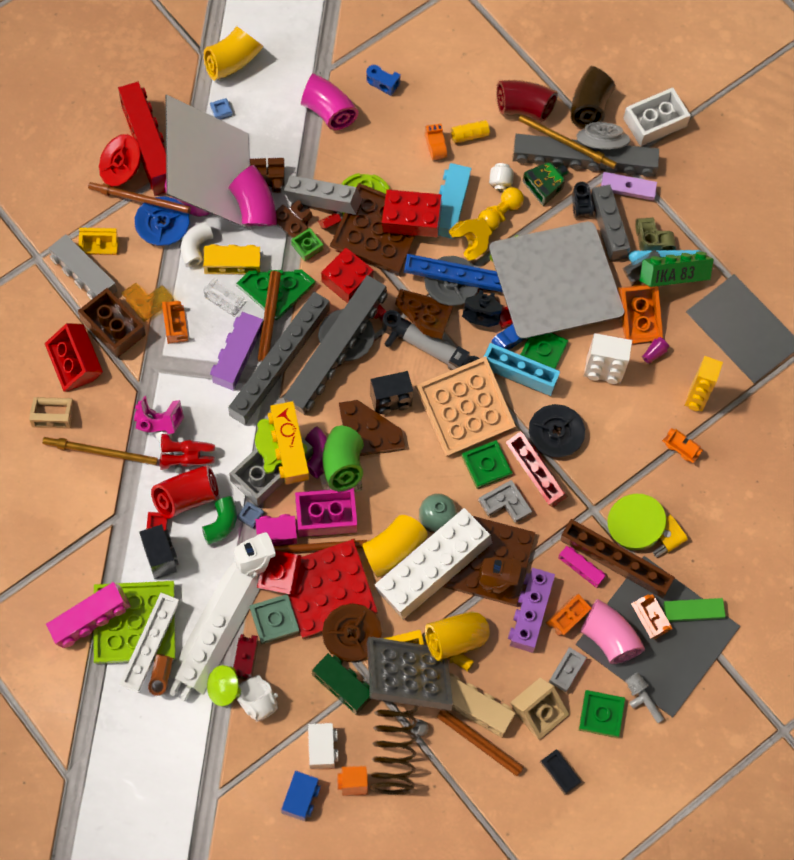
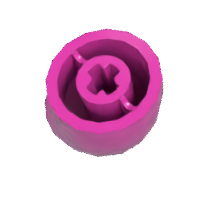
M311 74L302 95L301 105L319 115L331 130H341L351 125L358 116V110L353 102L333 83L319 75Z
M251 165L242 171L229 186V190L239 205L242 224L276 226V210L271 191L259 170L254 165Z

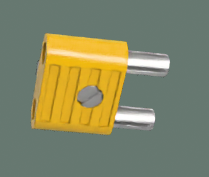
M672 515L666 517V530L659 539L663 546L653 551L655 557L660 556L666 551L669 553L688 540L686 534Z

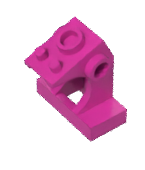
M146 396L141 401H138V405L136 404L135 409H137L134 415L136 429L147 433L167 431V434L175 433L184 419L180 400L172 401L166 412L157 413L155 410L150 409Z

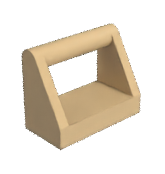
M34 397L29 418L31 426L39 428H71L73 398ZM38 405L67 406L65 414L37 413Z

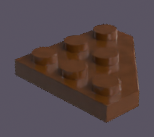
M400 289L395 303L424 335L442 339L453 310V305L440 304L432 297Z
M359 400L339 402L342 426L354 429L363 440V449L360 456L405 449L401 428Z

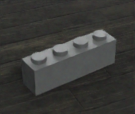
M611 185L594 187L591 193L594 213L609 261L626 259L630 251V245Z

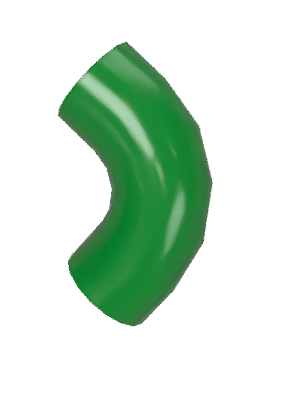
M223 497L214 503L218 514L217 520L202 526V532L207 545L226 538L234 529L237 511L233 497Z

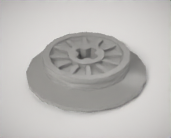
M607 122L590 123L586 125L585 129L580 130L576 134L577 140L582 144L599 149L622 148L630 142L629 136L623 132L620 126Z

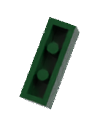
M328 653L312 669V676L357 715L371 700L370 686L366 682L361 683L353 670L344 668L342 661L336 655L331 656Z

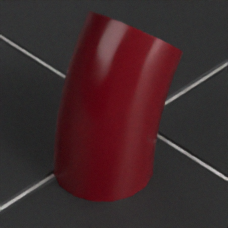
M500 80L497 83L496 89L497 104L502 115L522 114L544 122L556 104L558 92L532 82Z

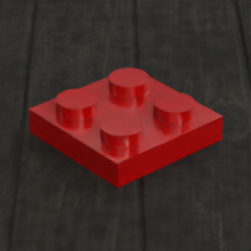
M275 551V556L270 558L265 571L259 574L257 588L294 595L301 555Z

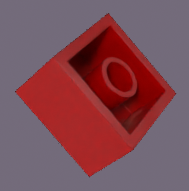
M345 248L321 272V282L348 304L367 275L372 278L374 277V270L348 248Z

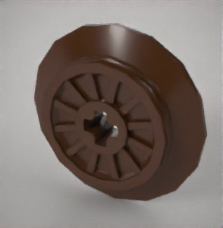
M354 603L341 605L331 611L325 619L322 629L323 642L332 655H336L340 660L350 662L363 660L368 657V637L381 638L382 635L381 624L375 613L364 605ZM349 628L352 630L355 628L354 635L352 633L348 635Z

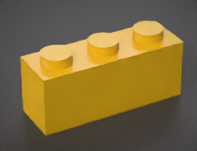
M216 244L204 246V274L245 275L248 271L260 272V246H237L233 244L228 246Z

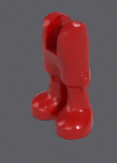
M161 434L160 470H167L172 465L180 464L185 467L212 464L215 462V457L200 455V451H215V444L191 440L176 442L172 441L168 434ZM168 452H183L184 454L171 455Z

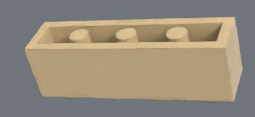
M450 673L453 701L451 709L502 738L514 718L515 712L512 711L513 709L507 704L502 703L501 705L497 703L493 696L478 692L474 685L470 683L464 684L459 681L460 678Z

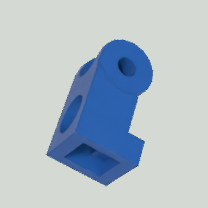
M370 65L366 70L368 84L390 96L393 95L401 83V74L395 71L391 75L383 71L378 65Z
M512 323L511 326L498 333L491 343L509 350L525 339L519 338L516 335Z

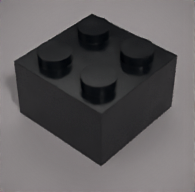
M408 371L370 379V397L375 412L388 414L392 410H406L412 406L414 391Z
M162 524L139 531L154 580L177 572L176 565H179L168 529L164 530Z

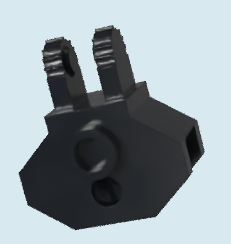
M479 290L477 295L466 297L462 317L472 324L485 327L499 325L503 305L495 300V293L487 295L482 290Z

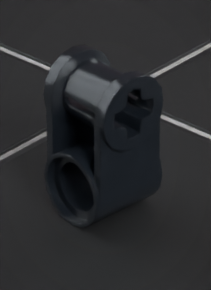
M585 182L576 183L572 192L574 218L588 215L593 217L594 206L590 187Z

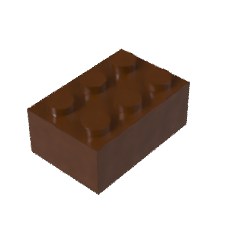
M108 288L78 310L80 320L116 358L146 336L144 325Z

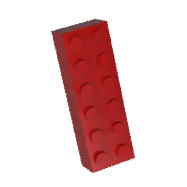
M139 81L118 87L121 107L132 137L136 138L139 144L141 161L153 194L156 196L166 193V147L163 144L162 133L158 130L159 126L156 117H153L152 106L147 101L146 90L144 87L141 88Z

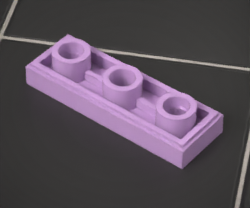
M603 172L601 186L611 185L613 193L654 201L657 182Z

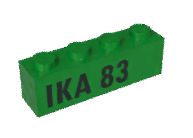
M697 251L696 254L681 253L679 256H652L651 259H643L640 281L650 287L711 280L714 259L702 251Z

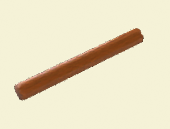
M278 271L270 272L258 352L259 362L263 361L271 347L281 273Z
M440 710L437 715L439 720L515 776L522 772V765L449 711Z

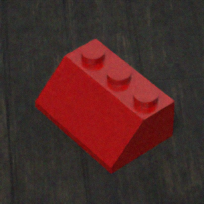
M66 323L44 343L63 392L92 383L103 373L84 324Z

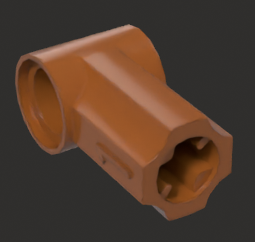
M156 654L151 679L148 684L151 694L159 696L167 690L174 657ZM159 680L163 683L162 691H156L153 688L154 681Z

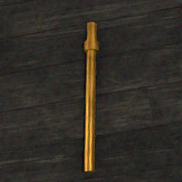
M522 114L520 115L518 121L593 158V161L598 164L602 163L612 169L616 167L617 162L605 157V154L599 151L595 152Z
M44 437L42 442L44 445L55 446L60 450L71 449L157 465L158 462L156 457L70 442L65 438L54 439Z

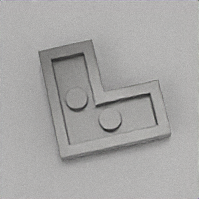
M512 480L478 499L488 516L505 507L514 523L532 513Z

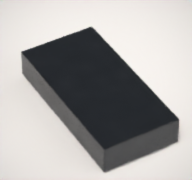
M557 749L540 761L564 795L582 782Z

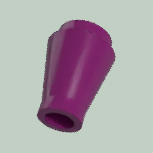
M658 337L652 341L642 358L646 363L650 364L667 353V349L670 346L663 338Z

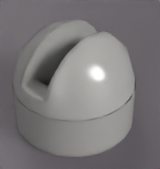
M416 719L418 725L412 728L411 732L416 736L426 735L429 730L428 724L423 720Z

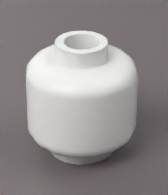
M495 164L490 170V185L495 187L497 191H504L506 188L511 187L513 184V169L508 164Z

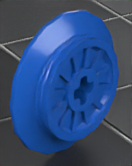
M163 196V197H154V198H158V199H162V200H166V201H170V202L182 204V203H180L178 200L173 199V198H170V197H166V196ZM143 203L138 208L134 218L135 229L139 236L147 243L157 246L171 245L179 241L186 234L190 224L188 213Z

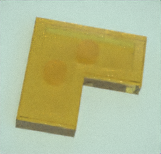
M137 283L121 292L123 298L144 322L163 309L162 302L174 301L172 295L163 285L149 295Z

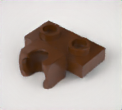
M297 200L289 209L282 204L276 210L277 225L292 239L309 229L305 223L312 217L310 209L300 212L303 208L300 200Z

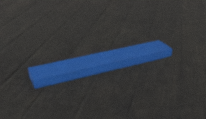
M407 254L404 273L503 292L496 271Z

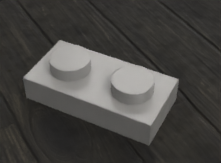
M569 647L549 683L567 692L587 657Z

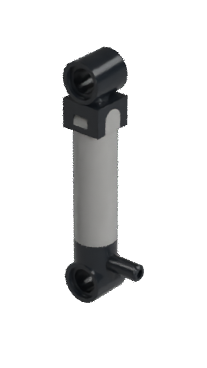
M389 310L383 315L382 328L385 333L390 335L384 343L388 348L399 337L447 364L450 370L480 359L477 356H469L470 352L459 346L455 348L439 338L424 335L413 323L402 318L400 313L395 310ZM388 321H395L396 323L389 324Z

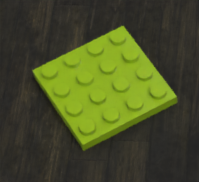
M174 581L116 583L122 587L131 607L126 609L124 614L110 619L106 625L94 629V664L127 663L130 661L160 593L175 598ZM94 584V593L109 584ZM175 613L156 653L174 657L173 660H176Z

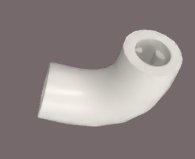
M207 221L190 228L182 239L180 250L186 267L197 266L203 261L199 246L204 241L213 238Z

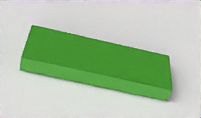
M723 598L664 601L663 603L664 613L669 622L725 618Z

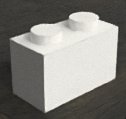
M333 723L308 724L310 769L334 768V762H338V749H334L333 742H337V729H333Z

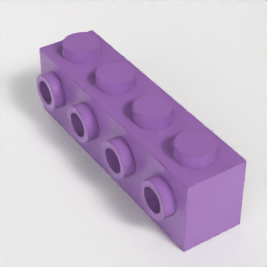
M532 568L531 573H526L523 583L527 585L526 591H521L518 602L522 603L520 610L516 609L513 621H517L515 628L511 627L508 639L511 640V647L533 653L555 574Z

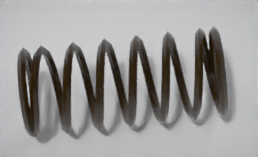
M414 705L415 708L406 712L394 710H376L374 712L377 716L383 717L403 716L413 720L414 724L407 727L377 725L373 728L379 732L407 733L413 736V739L402 743L390 741L373 742V745L376 747H400L412 752L411 756L398 759L373 757V762L400 763L411 767L412 770L400 774L372 773L371 776L373 778H395L411 784L410 786L392 782L375 783L370 786L372 791L390 795H404L415 791L414 782L406 778V776L416 771V768L407 761L414 758L417 752L407 745L417 740V736L409 730L417 726L418 721L409 714L416 712L419 706ZM388 786H389V787H401V788H404V789L383 790V789H378V788H375V787H388Z

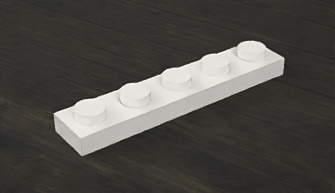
M160 593L121 678L120 686L139 693L178 607L179 599Z

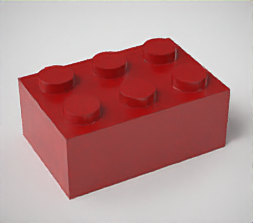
M386 189L382 217L383 232L438 238L442 194Z

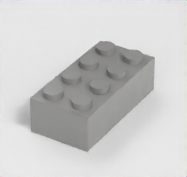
M301 437L302 443L306 444L308 448L305 454L307 461L312 456L313 450L312 446ZM257 449L229 473L230 481L257 507L282 485L285 479L280 478L279 467L282 465H277L271 474L264 471V459Z

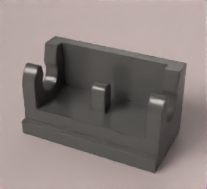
M653 250L622 268L631 285L640 280L643 259H651L652 256L660 257L658 251Z

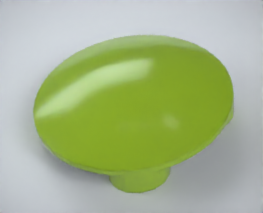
M217 666L208 677V695L212 702L218 706L231 704L241 694L235 668L231 666Z

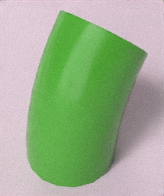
M342 425L336 426L331 430L323 449L325 477L329 487L334 491H346L353 488L360 482L363 476V469L360 464L363 440L354 429Z

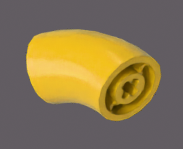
M236 26L226 38L204 49V64L209 77L212 80H218L237 72L247 65L264 46Z
M399 515L384 531L363 543L366 557L376 577L379 578L389 573L424 543L428 534L418 520L407 515Z
M474 611L444 618L425 626L428 648L432 656L438 661L483 646L488 640L490 633L489 624L485 617Z

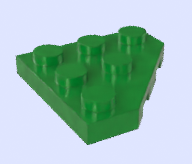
M302 269L283 272V270H268V272L248 271L236 283V286L264 310L270 272L278 271L281 273L275 313L276 321L315 285V280Z

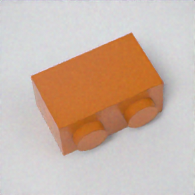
M367 766L342 767L341 773H338L337 777L338 790H342V796L367 795Z

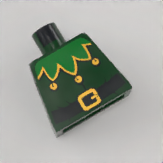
M547 162L524 172L522 182L544 206L564 188V176L569 172L564 165L556 169L551 162Z

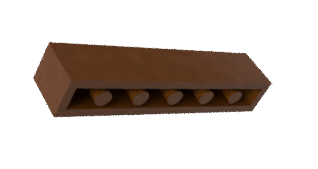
M570 519L561 535L560 541L662 599L675 578L573 519Z

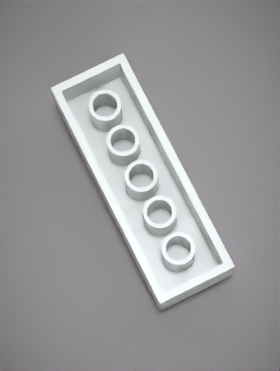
M463 508L375 584L378 593L404 620L492 544L491 536Z

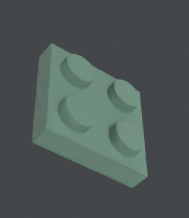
M288 594L249 606L261 644L299 633Z

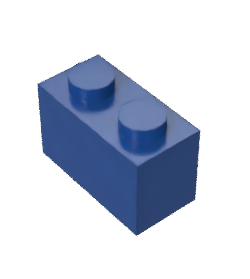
M295 771L281 808V814L304 822L307 816L311 817L314 805L311 804L313 797L317 798L321 786L318 785L319 779Z

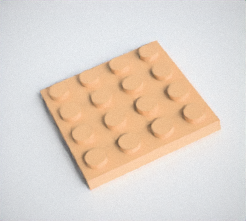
M486 356L416 385L445 456L516 427Z

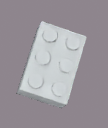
M670 88L626 107L623 119L641 147L687 127L691 115L674 88Z
M594 333L586 359L584 377L594 381L604 380L610 384H621L629 362L632 340Z

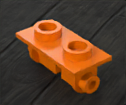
M671 428L667 433L668 435L662 440L669 449L680 453L681 457L688 462L694 463L703 451L701 446L691 439L685 444L683 441L687 436L677 429Z

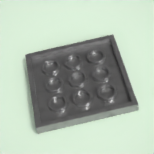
M368 637L367 654L371 699L451 711L453 701L448 658L440 661L436 660L427 645Z

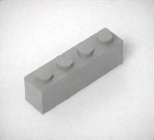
M290 175L284 189L291 203L300 200L302 205L355 215L362 201L357 187Z
M66 234L49 247L50 259L56 265L59 264L68 277L72 276L75 279V284L80 289L84 288L91 300L106 288L113 294L117 291L115 282Z

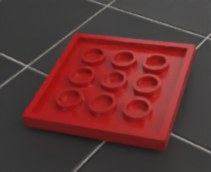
M353 539L301 557L294 595L288 594L302 639L322 633L325 619L331 611L341 605L351 603L364 605L375 614H378Z

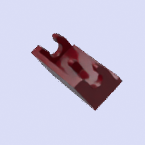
M241 634L240 638H238L233 666L237 678L248 680L253 676L258 647V636L256 635L248 638Z

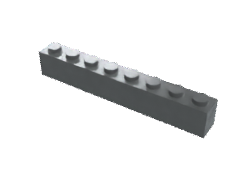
M526 134L515 135L512 161L521 164L533 163L540 166L551 162L554 167L564 165L572 169L607 171L608 173L618 172L627 175L637 174L645 177L656 176L658 170V148L627 145L617 149H599L584 145L578 140H573L595 152L599 151L605 154V157L617 162L616 167L612 169L602 163L594 162L593 158L551 137Z
M368 275L365 277L283 397L285 403L293 401L295 409L304 415L307 410L310 411L313 408L315 398L324 392L328 379L331 380L334 377L335 369L345 361L349 348L352 349L355 346L356 338L360 333H364L367 328V322L370 318H374L379 304H383L387 299L388 292L384 284Z
M316 292L312 293L229 405L230 417L243 425L247 424L330 311V301Z

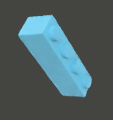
M450 163L449 169L444 171L443 180L446 181L445 185H441L439 194H442V210L438 236L454 239L449 234V230L459 222L470 179V167Z
M489 344L484 357L486 356L493 373L549 396L552 395L560 371L495 344Z

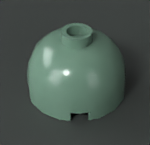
M444 494L428 496L423 500L419 508L420 523L430 532L438 531L457 514V507L454 501Z

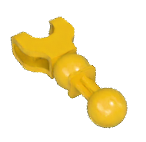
M515 187L505 189L501 195V202L497 206L487 207L480 212L477 219L459 221L449 230L452 238L462 237L463 235L467 237L468 247L464 252L467 261L478 258L487 250L488 238L493 233L492 231L499 227L500 222L505 221L503 214L508 210H517L523 205L524 195L521 190Z

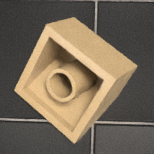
M541 677L510 702L517 716L538 740L569 715L554 686Z

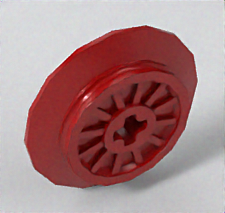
M129 134L118 135L105 146L99 162V173L104 183L110 186H120L128 182L136 174L141 161V151L136 138Z

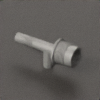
M638 672L625 680L631 695L639 694L637 698L629 702L631 707L634 709L644 703L656 722H661L664 718L645 691L649 684L644 681Z

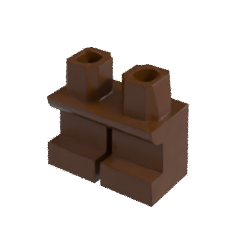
M266 158L250 159V166L254 165L259 170L267 185L272 186V192L281 193L285 180L284 158H268V175Z

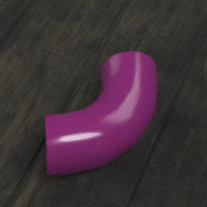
M318 426L314 427L305 437V441L312 446L313 450L312 457L307 462L308 472L316 479L324 473L323 449L327 440L326 435Z

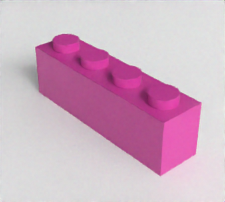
M112 582L46 623V626L54 643L62 648H68L81 637L90 635L92 630L106 625L113 617L124 614L131 605L122 587Z

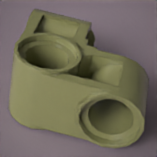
M653 217L636 219L635 229L641 251L676 250L674 233L672 231H657Z

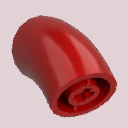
M206 465L154 485L151 489V497L157 511L163 517L170 519L198 506L219 500V489L211 466Z

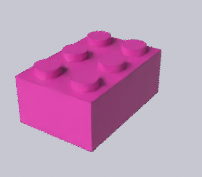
M354 488L346 491L321 490L295 493L298 537L357 533Z

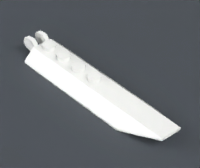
M235 561L224 573L171 669L169 678L176 681L170 689V695L174 696L177 693L181 683L187 686L180 698L184 702L187 700L192 689H195L202 695L204 694L211 671L221 663L250 609L249 606L252 605L260 588H257L259 574L257 577L242 574Z

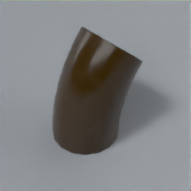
M590 66L578 83L572 100L571 120L574 125L580 128H585L590 123L603 122L606 103L616 88L612 78L595 66Z

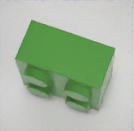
M311 228L291 239V245L304 261H307L323 250V243Z

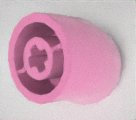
M596 599L585 619L581 633L592 639L602 649L611 664L622 663L640 655L645 650V647L633 627L616 610L601 600Z

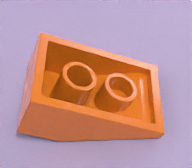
M642 284L617 287L624 308L621 322L625 339L632 340V343L653 341L658 337L663 338L658 286L650 287Z

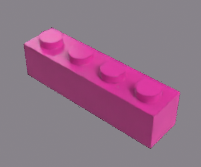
M566 546L558 556L562 562L596 588L606 576L602 570L595 568L593 563L586 561L584 556L577 554L572 547Z

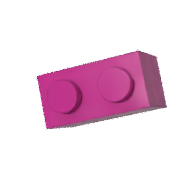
M282 514L274 518L262 516L256 519L257 535L267 532L273 546L297 544L295 516Z

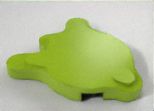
M262 419L257 424L258 430L255 435V446L258 453L264 459V471L271 474L277 465H281V460L276 459L275 449L278 446L277 442L272 440L271 431L274 430L273 424L269 425L267 419ZM302 443L304 453L306 454L308 450L307 445Z

